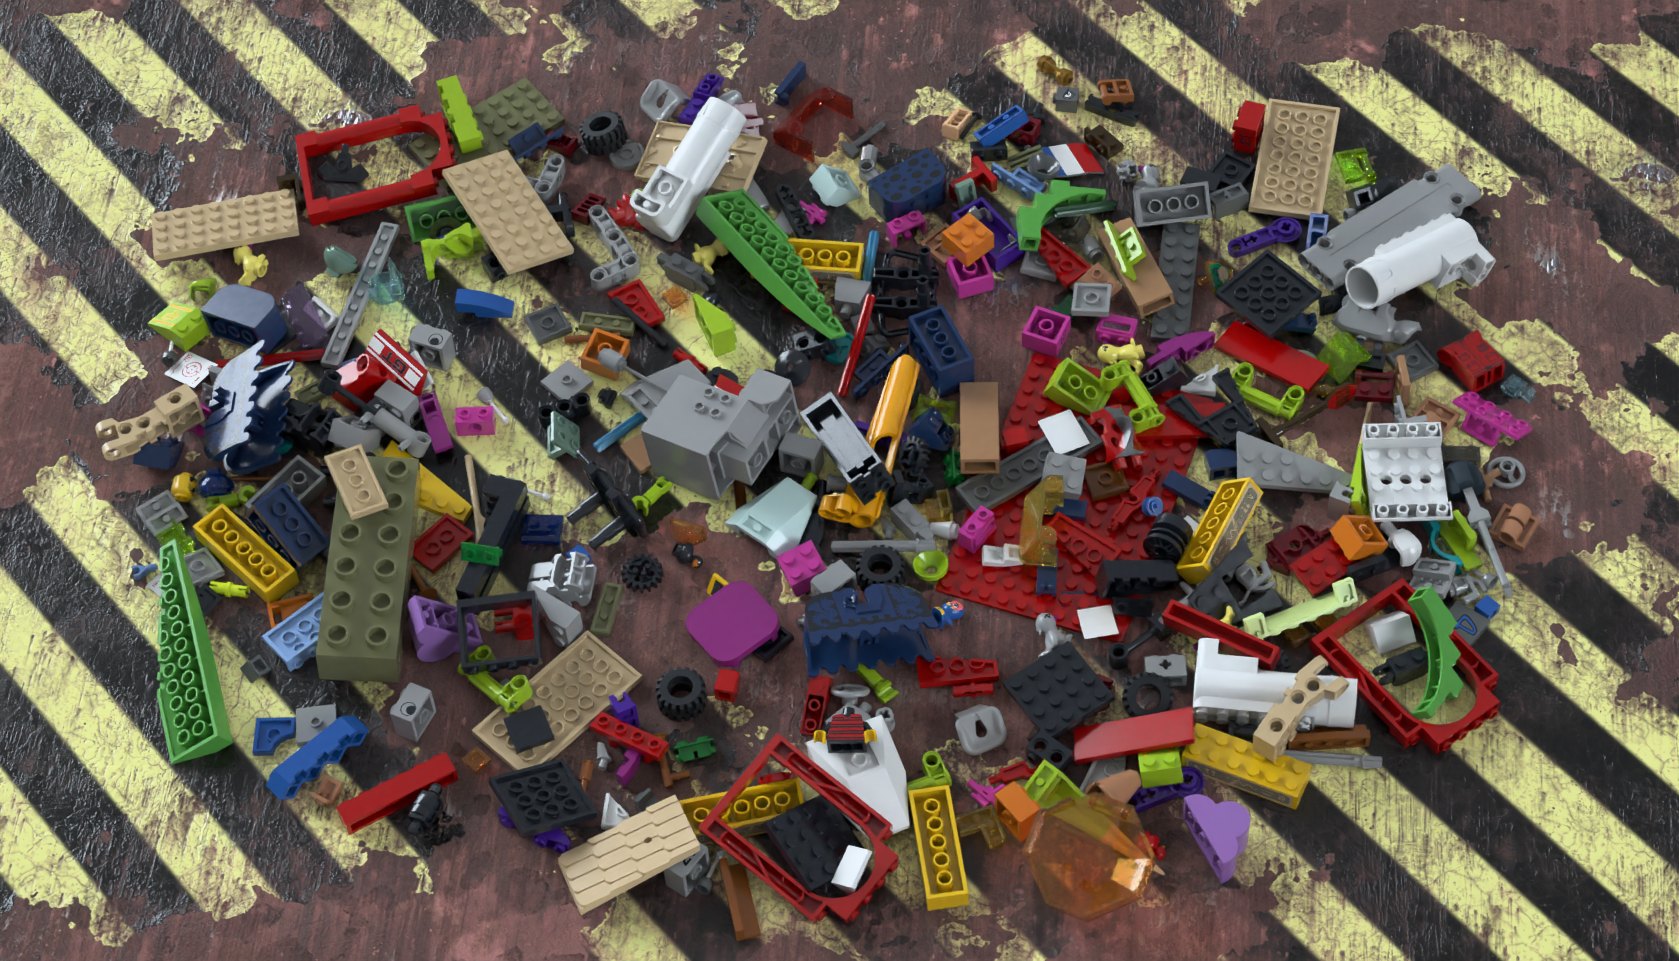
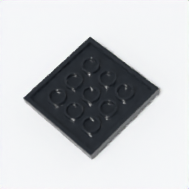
M1268 249L1215 292V297L1269 340L1322 296V291Z
M1069 641L1002 682L1003 687L1035 727L1054 739L1115 700L1112 692Z
M563 758L489 778L488 784L523 838L597 818L598 811Z
M821 795L765 821L762 825L808 893L832 881L848 845L865 849L838 809Z

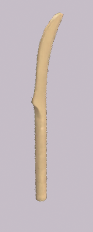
M468 454L464 456L475 520V544H477L484 531L486 519L483 517L480 509L472 456Z

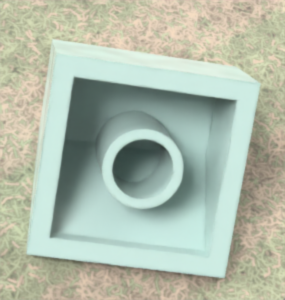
M821 164L809 179L813 189L820 195V200L827 206L838 207L862 196L845 170Z

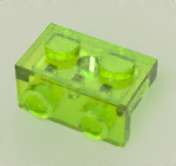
M174 518L170 520L172 524L170 528L156 535L161 546L176 539L183 556L195 551L193 548L195 546L194 540L190 535L186 536L184 526L181 522L178 524Z

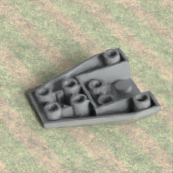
M689 359L647 376V378L668 390L679 374L711 385V382ZM643 379L633 382L619 393L630 406H634L647 420L651 416L652 410L658 406L666 392Z

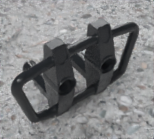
M921 246L919 254L899 249L887 251L881 268L873 269L872 283L877 285V297L872 313L877 314L880 334L884 337L892 338L908 335L909 327L887 330L885 317L905 320L912 315L937 307L936 286L939 285V271L936 268L934 259L930 257V248L928 246ZM897 256L918 261V268L904 266L889 268L891 257ZM885 287L901 291L916 289V297H884Z
M576 449L575 455L582 464L583 470L595 492L581 502L579 507L566 515L567 520L573 526L601 505L611 506L617 517L587 541L594 551L624 529L627 532L634 529L641 538H646L648 533L645 523L638 514L632 499L621 489L615 487L613 478L605 469L596 462H593L582 449Z

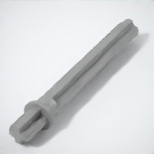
M916 538V540L833 541L831 544V550L834 553L865 552V549H872L874 545L877 547L885 545L886 548L891 546L893 551L898 550L899 552L916 551V553H920V551H935L936 549L935 540H920L919 538Z
M1286 750L1284 753L1286 756L1310 764L1361 767V769H1364V767H1382L1381 756L1365 755V753L1355 755Z

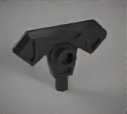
M342 144L341 153H338L335 166H332L327 161L317 169L318 175L324 181L362 183L369 176V172L361 163L352 168L348 144Z

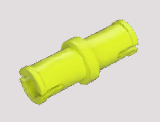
M211 581L209 585L217 594H223L226 597L248 598L249 595L246 593L250 594L249 586L235 585L233 582Z

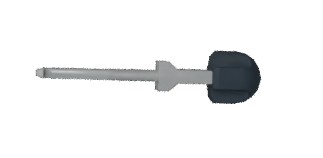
M1465 459L1456 460L1448 465L1444 473L1448 497L1451 501L1466 503L1469 510L1467 517L1469 526L1475 532L1480 533L1505 597L1510 599L1513 597L1512 588L1488 531V528L1492 527L1491 516L1488 510L1480 507L1477 500V495L1484 492L1486 483L1480 470L1474 463Z

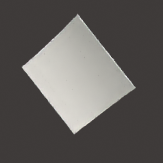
M1111 605L1077 610L1085 639L1119 634Z

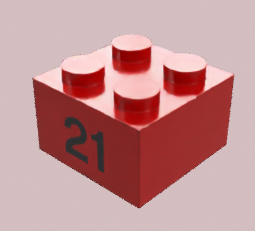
M1245 100L1243 107H1239L1237 113L1238 120H1234L1232 130H1235L1231 142H1234L1233 150L1255 154L1264 129L1265 104Z

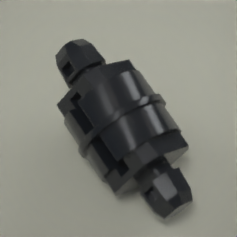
M432 784L428 791L421 790L416 800L412 803L407 816L411 821L408 827L409 834L417 836L423 828L429 829L435 818H437L443 804L440 799L443 787L440 784Z

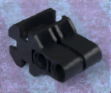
M290 398L284 405L288 407V412L281 419V421L286 423V427L278 437L280 436L285 440L293 442L296 447L307 454L309 452L308 449L312 450L315 457L323 459L335 446L334 442L328 440L333 419L342 416L330 407H328V411L323 410L318 402L307 404Z

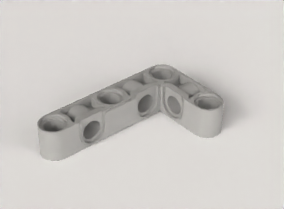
M560 154L550 156L538 179L525 176L544 204L552 202L565 176L566 168L563 156Z
M601 205L592 206L589 209L591 226L614 259V261L595 268L590 273L593 290L603 292L639 275L641 269L638 255L604 207Z

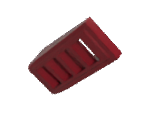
M549 130L546 135L549 136L552 133H554V131ZM563 134V136L556 139L555 143L553 138L547 141L548 145L545 147L569 158L578 148L579 143L578 138Z
M589 193L572 210V220L588 226L590 224L589 210L586 207L589 209L592 207L589 203L603 206L606 198Z

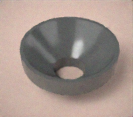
M1046 154L1033 155L1027 163L1028 171L1038 181L1053 179L1060 171L1058 160Z

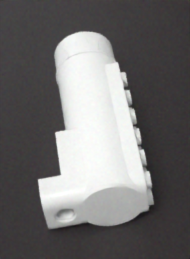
M709 97L667 166L664 167L659 164L643 191L636 189L631 196L630 204L636 211V220L652 234L669 242L679 238L699 206L701 198L706 195L730 156L728 150L737 140L743 126L747 122L745 116L725 101Z
M1445 213L1436 220H1430L1424 226L1420 225L1411 232H1405L1399 238L1395 237L1386 244H1380L1375 249L1373 257L1365 259L1348 270L1345 284L1350 298L1356 305L1363 309H1372L1427 281H1430L1438 289L1463 277L1473 287L1487 277L1496 259L1478 242L1476 232L1468 222L1455 218L1451 213Z
M1199 639L1192 707L1194 718L1197 722L1216 721L1218 724H1228L1230 720H1235V723L1239 725L1255 724L1259 726L1275 702L1280 705L1286 697L1284 692L1288 687L1292 689L1296 682L1294 678L1297 673L1257 670L1258 658L1218 654L1219 639ZM1316 675L1327 686L1338 678V676ZM1345 678L1350 685L1335 701L1323 698L1308 709L1297 724V730L1309 732L1310 727L1314 730V725L1353 728L1357 698V679ZM1316 687L1308 688L1310 691L1318 690ZM1296 699L1293 702L1296 704H1300L1303 701Z

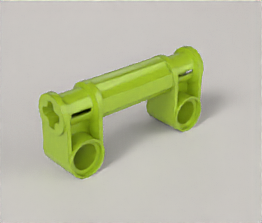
M1124 359L1102 369L1100 387L1105 391H1112L1123 385L1126 387L1139 407L1131 410L1129 413L1135 434L1159 426L1165 421V416L1157 409L1156 402L1137 373L1130 368L1129 361Z
M1244 362L1237 366L1232 374V378L1235 380L1239 393L1244 398V402L1276 417L1281 416L1288 421L1298 415L1304 404V390L1302 387L1297 385L1291 386L1282 400H1279L1251 387L1254 369L1250 363Z
M486 645L478 647L469 656L470 663L496 659L490 647ZM461 663L458 666V672L461 675L468 677L469 682L486 694L497 705H502L507 713L515 712L533 694V689L524 675H516L503 687L488 675L487 671L479 672L477 675L464 674Z
M928 751L923 755L922 769L925 777L907 783L908 801V791L945 785L952 786L949 772L937 752ZM932 761V762H935L936 764H935V765H928L927 763Z

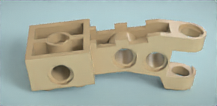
M185 383L155 400V408L139 417L122 422H117L113 418L99 422L95 426L99 439L119 436L118 439L109 441L102 446L104 458L113 461L135 454L141 450V446L148 442L152 444L158 441L157 437L164 433L175 438L203 422L205 417L198 396ZM110 428L108 431L102 432L103 429ZM112 449H117V450L114 451V452H111V453L108 452V451H110V450H112Z
M1321 655L1315 657L1297 673L1294 678L1296 682L1293 688L1290 689L1288 687L1284 692L1286 697L1280 705L1275 702L1254 732L1253 751L1272 762H1275L1277 757L1281 758L1286 751L1285 746L1288 741L1292 742L1297 734V724L1305 712L1323 698L1335 701L1348 689L1350 683L1343 676H1340L1327 686L1316 675L1325 666H1328L1329 663ZM1316 687L1318 690L1310 691L1308 688ZM1299 699L1303 702L1300 704H1296L1293 701Z

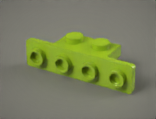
M1105 220V232L1111 239L1110 245L1116 252L1115 258L1122 267L1120 270L1126 278L1129 277L1135 281L1137 277L1132 266L1147 256L1137 230L1134 227H1130L1120 235L1117 227L1110 221Z
M1459 510L1452 511L1453 520H1437L1441 526V537L1454 556L1458 555L1463 562V569L1469 571L1482 567L1483 563L1474 551L1477 534L1471 529L1466 518L1462 516Z

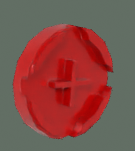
M783 771L759 776L758 782L759 785L798 777L792 772Z

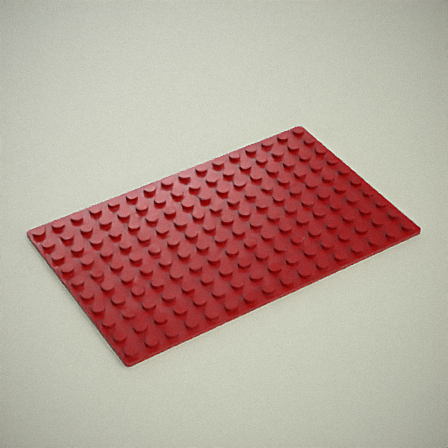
M1040 353L1032 355L999 434V439H1001L1003 430L1024 426L1030 445L1045 436L1038 421L1070 409L1057 404L1043 394L1057 366L1064 360ZM1079 364L1097 378H1101L1102 370ZM1123 385L1112 391L1104 408L1116 404L1121 406H1136L1137 404L1132 400L1128 390ZM1175 389L1152 396L1157 405H1165L1167 400L1180 393L1191 404L1213 403L1212 399ZM1070 409L1075 418L1082 416L1085 420H1087L1089 417H1091L1089 415ZM1103 425L1092 427L1099 436L1104 434ZM1200 438L1138 440L1146 453L1141 455L1143 465L1139 468L1131 469L1129 460H1126L1128 468L1123 470L1130 489L1144 474L1148 475L1153 468L1158 469L1160 473L1155 478V486L1146 498H1160L1163 502L1162 513H1172L1178 496L1162 488V483L1171 469L1186 477ZM1104 442L1103 446L1082 457V459H1087L1086 466L1106 461ZM999 445V462H1000V461L1006 459L1007 456H1006L1005 451H1004V450H1001L1000 445ZM1083 479L1082 491L1078 500L1088 501L1085 522L1073 521L1120 548L1122 554L1117 560H1153L1145 553L1143 541L1151 530V526L1157 516H1147L1141 509L1130 517L1124 527L1119 526L1115 533L1111 534V532L1107 531V528L1111 525L1112 516L1122 500L1126 499L1133 502L1136 500L1129 493L1093 502ZM1041 481L990 510L994 513L997 528L974 554L958 545L957 537L948 556V571L938 580L936 585L938 593L1036 620L1042 613L1057 615L1056 626L1082 634L1077 610L1111 605L1113 611V598L1100 600L1099 595L1095 593L1098 591L1094 580L1095 577L1047 529V525L1053 518L1033 515L1035 495L1040 492ZM968 509L961 527L974 514L970 509ZM1006 543L1024 547V563L1022 565L1006 567L982 566L983 545L1003 548ZM1039 548H1058L1056 597H1053L1052 594L1036 596ZM1061 591H1085L1086 594H1061ZM1134 595V596H1127V597H1129V598H1140L1141 595ZM1113 614L1119 634L1096 638L1114 643H1123L1133 616Z

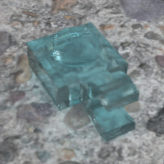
M1514 374L1501 385V390L1515 399L1520 396L1529 403L1535 399L1533 394L1536 390L1528 387L1527 382Z

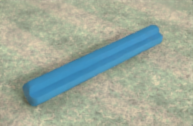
M872 230L869 233L862 280L871 283L879 242L878 231Z
M637 412L594 442V449L597 452H601L647 419L640 412Z

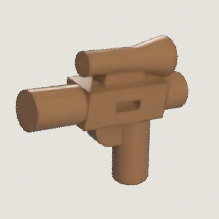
M1479 468L1486 483L1485 490L1482 493L1485 503L1492 501L1489 487L1493 485V479L1501 475L1498 468L1484 474L1483 468Z

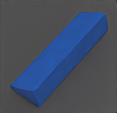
M1015 105L976 131L973 135L983 147H992L1029 122V118L1020 106Z

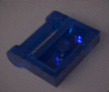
M525 514L521 544L545 543L561 546L564 516ZM530 534H531V535H554V536H530Z

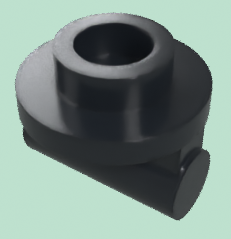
M610 387L602 388L597 395V398H599L598 403L603 404L607 409H611L618 392Z

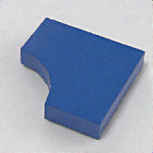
M296 717L256 718L253 756H273L280 743L287 739L295 738Z

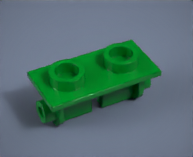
M952 447L943 459V463L946 466L944 479L947 482V489L952 484L958 486L965 482L964 474H961V470H958L961 469L960 452H954V447Z
M461 542L462 561L499 566V557H502L503 549L473 544L471 542Z
M703 736L697 738V741L689 743L688 740L678 742L677 746L673 749L678 751L675 754L676 761L683 763L695 760L693 752L696 751L698 758L713 756V753H716L715 745H710V743H713L714 739Z

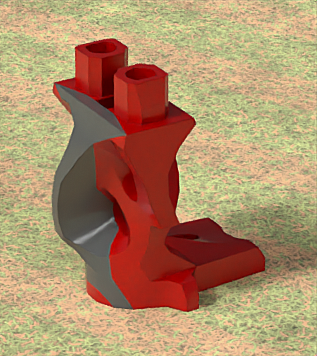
M1120 404L1111 405L1090 413L1091 417L1085 421L1091 427L1096 425L1104 426V434L1100 436L1106 448V464L1113 463L1116 472L1128 468L1126 460H1129L1131 469L1142 466L1141 455L1146 453V451L1136 439L1131 417L1124 414L1122 406ZM1113 425L1119 428L1120 431L1118 433L1113 430Z

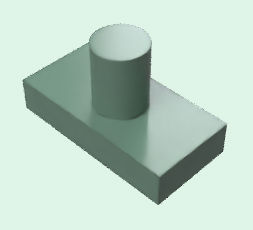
M972 178L955 184L954 193L957 195L959 209L977 199L975 184Z

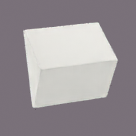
M1400 610L1363 622V627L1379 656L1416 644L1410 615Z
M848 845L831 883L848 895L853 894L869 863L872 851Z

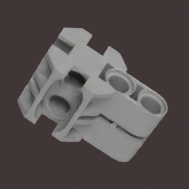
M570 552L572 558L565 559L562 554H555L551 562L532 565L527 591H532L531 587L535 585L570 607L573 606L571 604L573 601H577L580 606H587L591 600L597 567L594 564L586 565L589 557L579 552Z

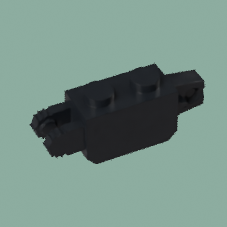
M1420 646L1386 659L1384 664L1375 667L1372 673L1374 676L1386 674L1378 681L1381 686L1392 683L1393 686L1397 687L1418 679L1428 673V651L1423 650Z

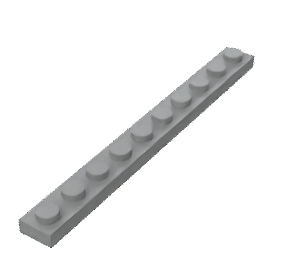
M381 222L322 357V367L340 369L398 235L399 225Z

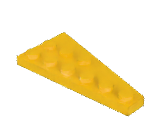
M393 440L381 455V457L413 458L405 450L399 451V445ZM419 463L421 475L419 508L439 516L448 513L464 525L473 512L472 506Z

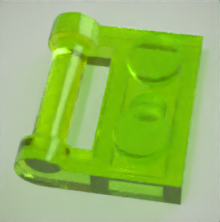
M1362 147L1336 152L1335 158L1345 184L1364 180H1376L1377 174L1371 167L1366 148ZM1356 157L1361 159L1365 172H1362Z
M920 394L912 423L916 417L929 409L924 407V404L948 409V412L938 411L942 414L946 424L951 426L957 401L951 400L948 402L928 398L926 395Z

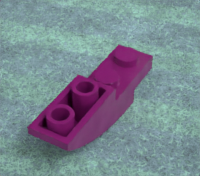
M1213 331L1194 332L1165 341L1157 346L1156 355L1147 359L1146 372L1148 373L1173 356L1177 361L1181 358L1185 363L1190 359H1195L1200 353L1210 350L1214 346L1215 333Z
M433 390L417 396L435 453L453 448L436 391Z

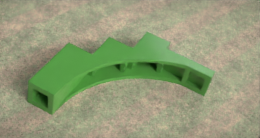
M1051 180L1048 194L1035 193L1032 207L1019 206L1016 217L1019 250L1038 251L1041 240V228L1053 217V208L1104 201L1106 190L1070 186L1069 181Z
M1432 586L1417 589L1408 600L1420 622L1428 651L1426 690L1421 703L1412 713L1414 718L1418 720L1433 717L1436 709L1445 700L1457 698L1460 695L1459 692L1464 687L1463 682L1452 668L1461 655L1449 638L1453 633V628L1457 625V621Z

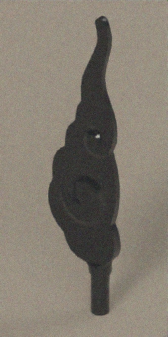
M823 479L819 481L818 498L799 543L801 545L812 540L819 555V546L825 532L824 517L818 514L822 497L826 492L827 481Z

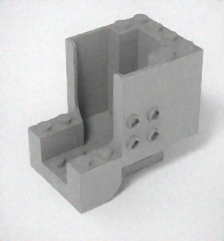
M758 368L750 376L745 388L741 389L739 396L679 374L661 402L652 410L647 422L643 423L640 431L654 476L659 478L664 476L667 481L719 501L734 480L752 486L775 450L779 449L786 432L798 433L802 425L791 380Z

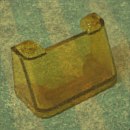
M1049 475L1045 477L1025 497L1018 549L1019 559L1024 564L1057 566L1056 531L1052 527L1042 526L1043 514H1053V510L1057 506H1064L1063 475Z

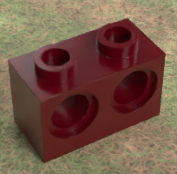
M1028 116L1029 122L1004 139L1033 147L1041 132V120Z

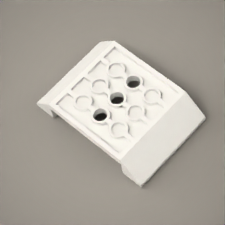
M1441 422L1363 424L1362 453L1369 514L1373 522L1453 520L1451 502H1448L1441 452ZM1402 479H1407V480H1409L1411 483H1409V484H1403V483L1401 482V480H1402ZM1428 479L1430 483L1424 484L1420 480ZM1389 480L1391 483L1386 485L1383 484L1381 481Z

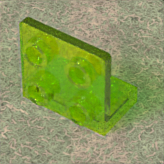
M1337 331L1315 359L1328 364L1330 368L1328 373L1339 384H1342L1360 362H1369L1372 356L1348 332Z

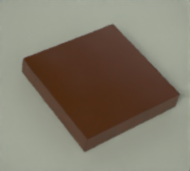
M1105 461L1085 467L1084 480L1093 502L1130 492V487L1123 470L1116 472L1113 463L1106 464Z

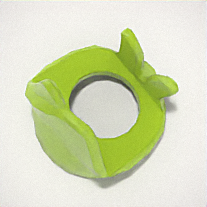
M206 278L191 283L188 287L190 290L189 298L195 301V291H208L209 299H211L217 292V280Z

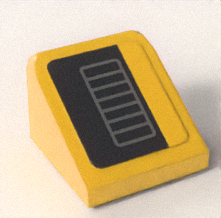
M714 573L707 593L712 596L729 583L717 573Z

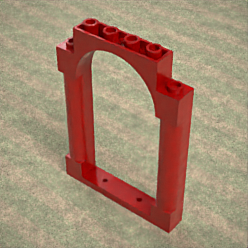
M419 104L398 109L396 114L317 134L314 130L294 135L307 213L312 226L438 195L437 187H440L438 180L445 179L442 175L443 170L457 165L456 158L452 157V155H455L453 144L450 145L449 143L452 142L450 131L447 132V129L450 128L448 119H444L442 112L426 116L424 110L421 111ZM411 132L429 134L440 142V150L435 160L424 170L411 175L409 180L330 200L327 199V196L315 199L308 160L310 157L341 150L342 144H348L350 148Z
M1401 578L1313 637L1310 641V651L1316 657L1321 655L1329 663L1328 665L1339 676L1357 679V695L1389 727V733L1404 748L1409 745H1415L1421 738L1437 755L1442 750L1447 751L1455 741L1464 739L1471 730L1481 727L1485 720L1488 718L1492 719L1498 714L1500 701L1491 691L1497 686L1499 674L1453 629V633L1449 638L1461 653L1456 660V665L1466 674L1465 679L1472 687L1475 695V705L1465 717L1449 724H1430L1411 716L1337 641L1390 604L1397 611L1400 610L1409 614L1410 619L1422 630L1415 612L1408 603L1415 590Z
M778 733L775 734L698 826L699 832L715 845L720 846L794 906L799 913L813 924L816 921L821 922L827 914L826 909H829L846 924L849 920L853 922L860 913L858 909L863 904L866 906L872 899V892L876 888L880 889L886 882L885 876L889 872L893 873L899 866V856L882 843L883 840L886 842L893 834V831H891L893 825ZM771 758L790 770L860 826L861 830L869 837L875 850V864L871 876L858 891L841 898H826L812 892L808 893L803 885L721 820L722 816Z

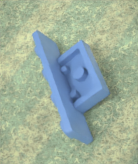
M996 163L991 165V172L997 177V181L1002 182L1009 189L1018 192L1022 197L1032 202L1035 193H1043L1047 189V184L1038 181L1037 178L1020 167L1013 173H1010Z

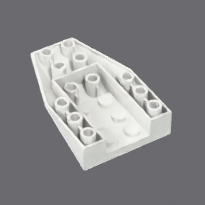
M882 715L865 721L876 731L877 742L869 741L866 744L867 753H828L827 740L826 744H822L820 741L814 743V739L806 742L809 758L893 825L891 830L893 834L910 828L906 771ZM843 814L859 831H861L869 839L865 832L861 830L860 826H858L855 822H853L850 818Z

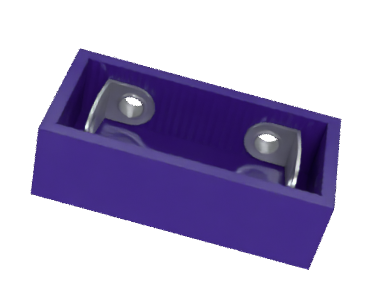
M983 197L952 213V224L965 216L970 208L976 206L983 217L979 221L994 233V248L984 255L995 273L1025 256V250H1019L1018 234Z

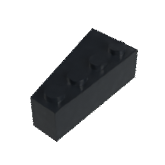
M1102 560L1094 579L1100 600L1112 599L1113 596L1119 595L1127 597L1175 590L1179 582L1173 560Z

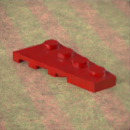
M1044 227L1041 228V240L1037 252L1067 289L1091 269L1092 266Z
M1059 511L1047 525V529L1094 577H1096L1102 560H1117L1122 554L1120 548Z
M935 655V660L928 662L920 656L916 657L920 689L971 684V682L999 681L997 660L976 658L962 660L960 657L952 656V659L941 658V655Z

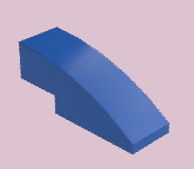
M1310 214L1306 250L1315 245L1319 237L1327 235L1329 215Z
M457 289L455 299L457 312L475 313L476 317H513L514 301L483 291Z

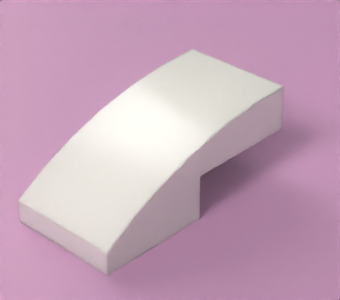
M1005 543L1003 548L987 545L982 547V566L1006 567L1022 565L1024 563L1023 546Z

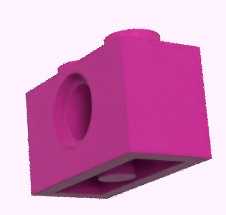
M493 406L456 408L455 426L457 435H495L496 417Z

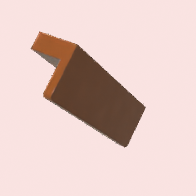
M1365 724L1354 725L1353 728L1314 727V730H1312V727H1310L1309 732H1300L1296 728L1297 734L1292 742L1288 741L1287 750L1307 751L1369 747L1370 730H1367Z
M727 858L719 859L720 872L736 940L740 941L760 936L761 932L745 867L740 863L728 866Z

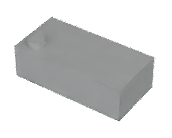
M1208 181L1133 191L1137 227L1212 218Z
M297 455L245 504L246 513L256 501L282 482L287 485L303 507L306 508L328 487L326 475L300 455Z

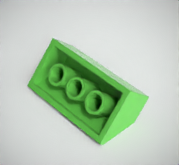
M455 194L404 206L413 243L419 242L422 239H430L431 226L435 221L443 217H452L460 221L462 225L470 223L471 228H476V225Z

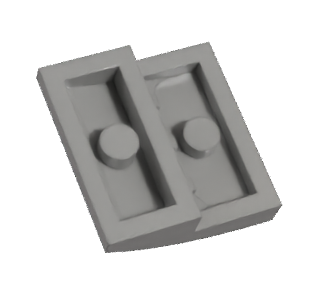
M168 489L135 508L138 516L155 537L188 518L186 512Z
M1419 557L1412 569L1413 578L1409 585L1415 591L1419 588L1432 586L1438 596L1444 600L1451 586L1457 564L1454 561Z

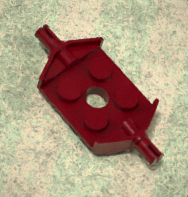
M1300 524L1265 544L1266 562L1270 569L1285 576H1290L1289 565L1323 543L1322 540L1332 533L1328 527L1318 532V530L1315 531L1308 525ZM1296 544L1299 545L1300 548L1292 549L1290 545ZM1260 565L1257 566L1258 572L1262 574L1263 572L1260 568Z

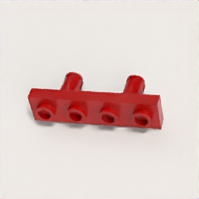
M600 711L590 725L591 731L608 738L609 746L616 748L621 744L642 754V760L645 763H652L653 759L659 762L669 748V742Z

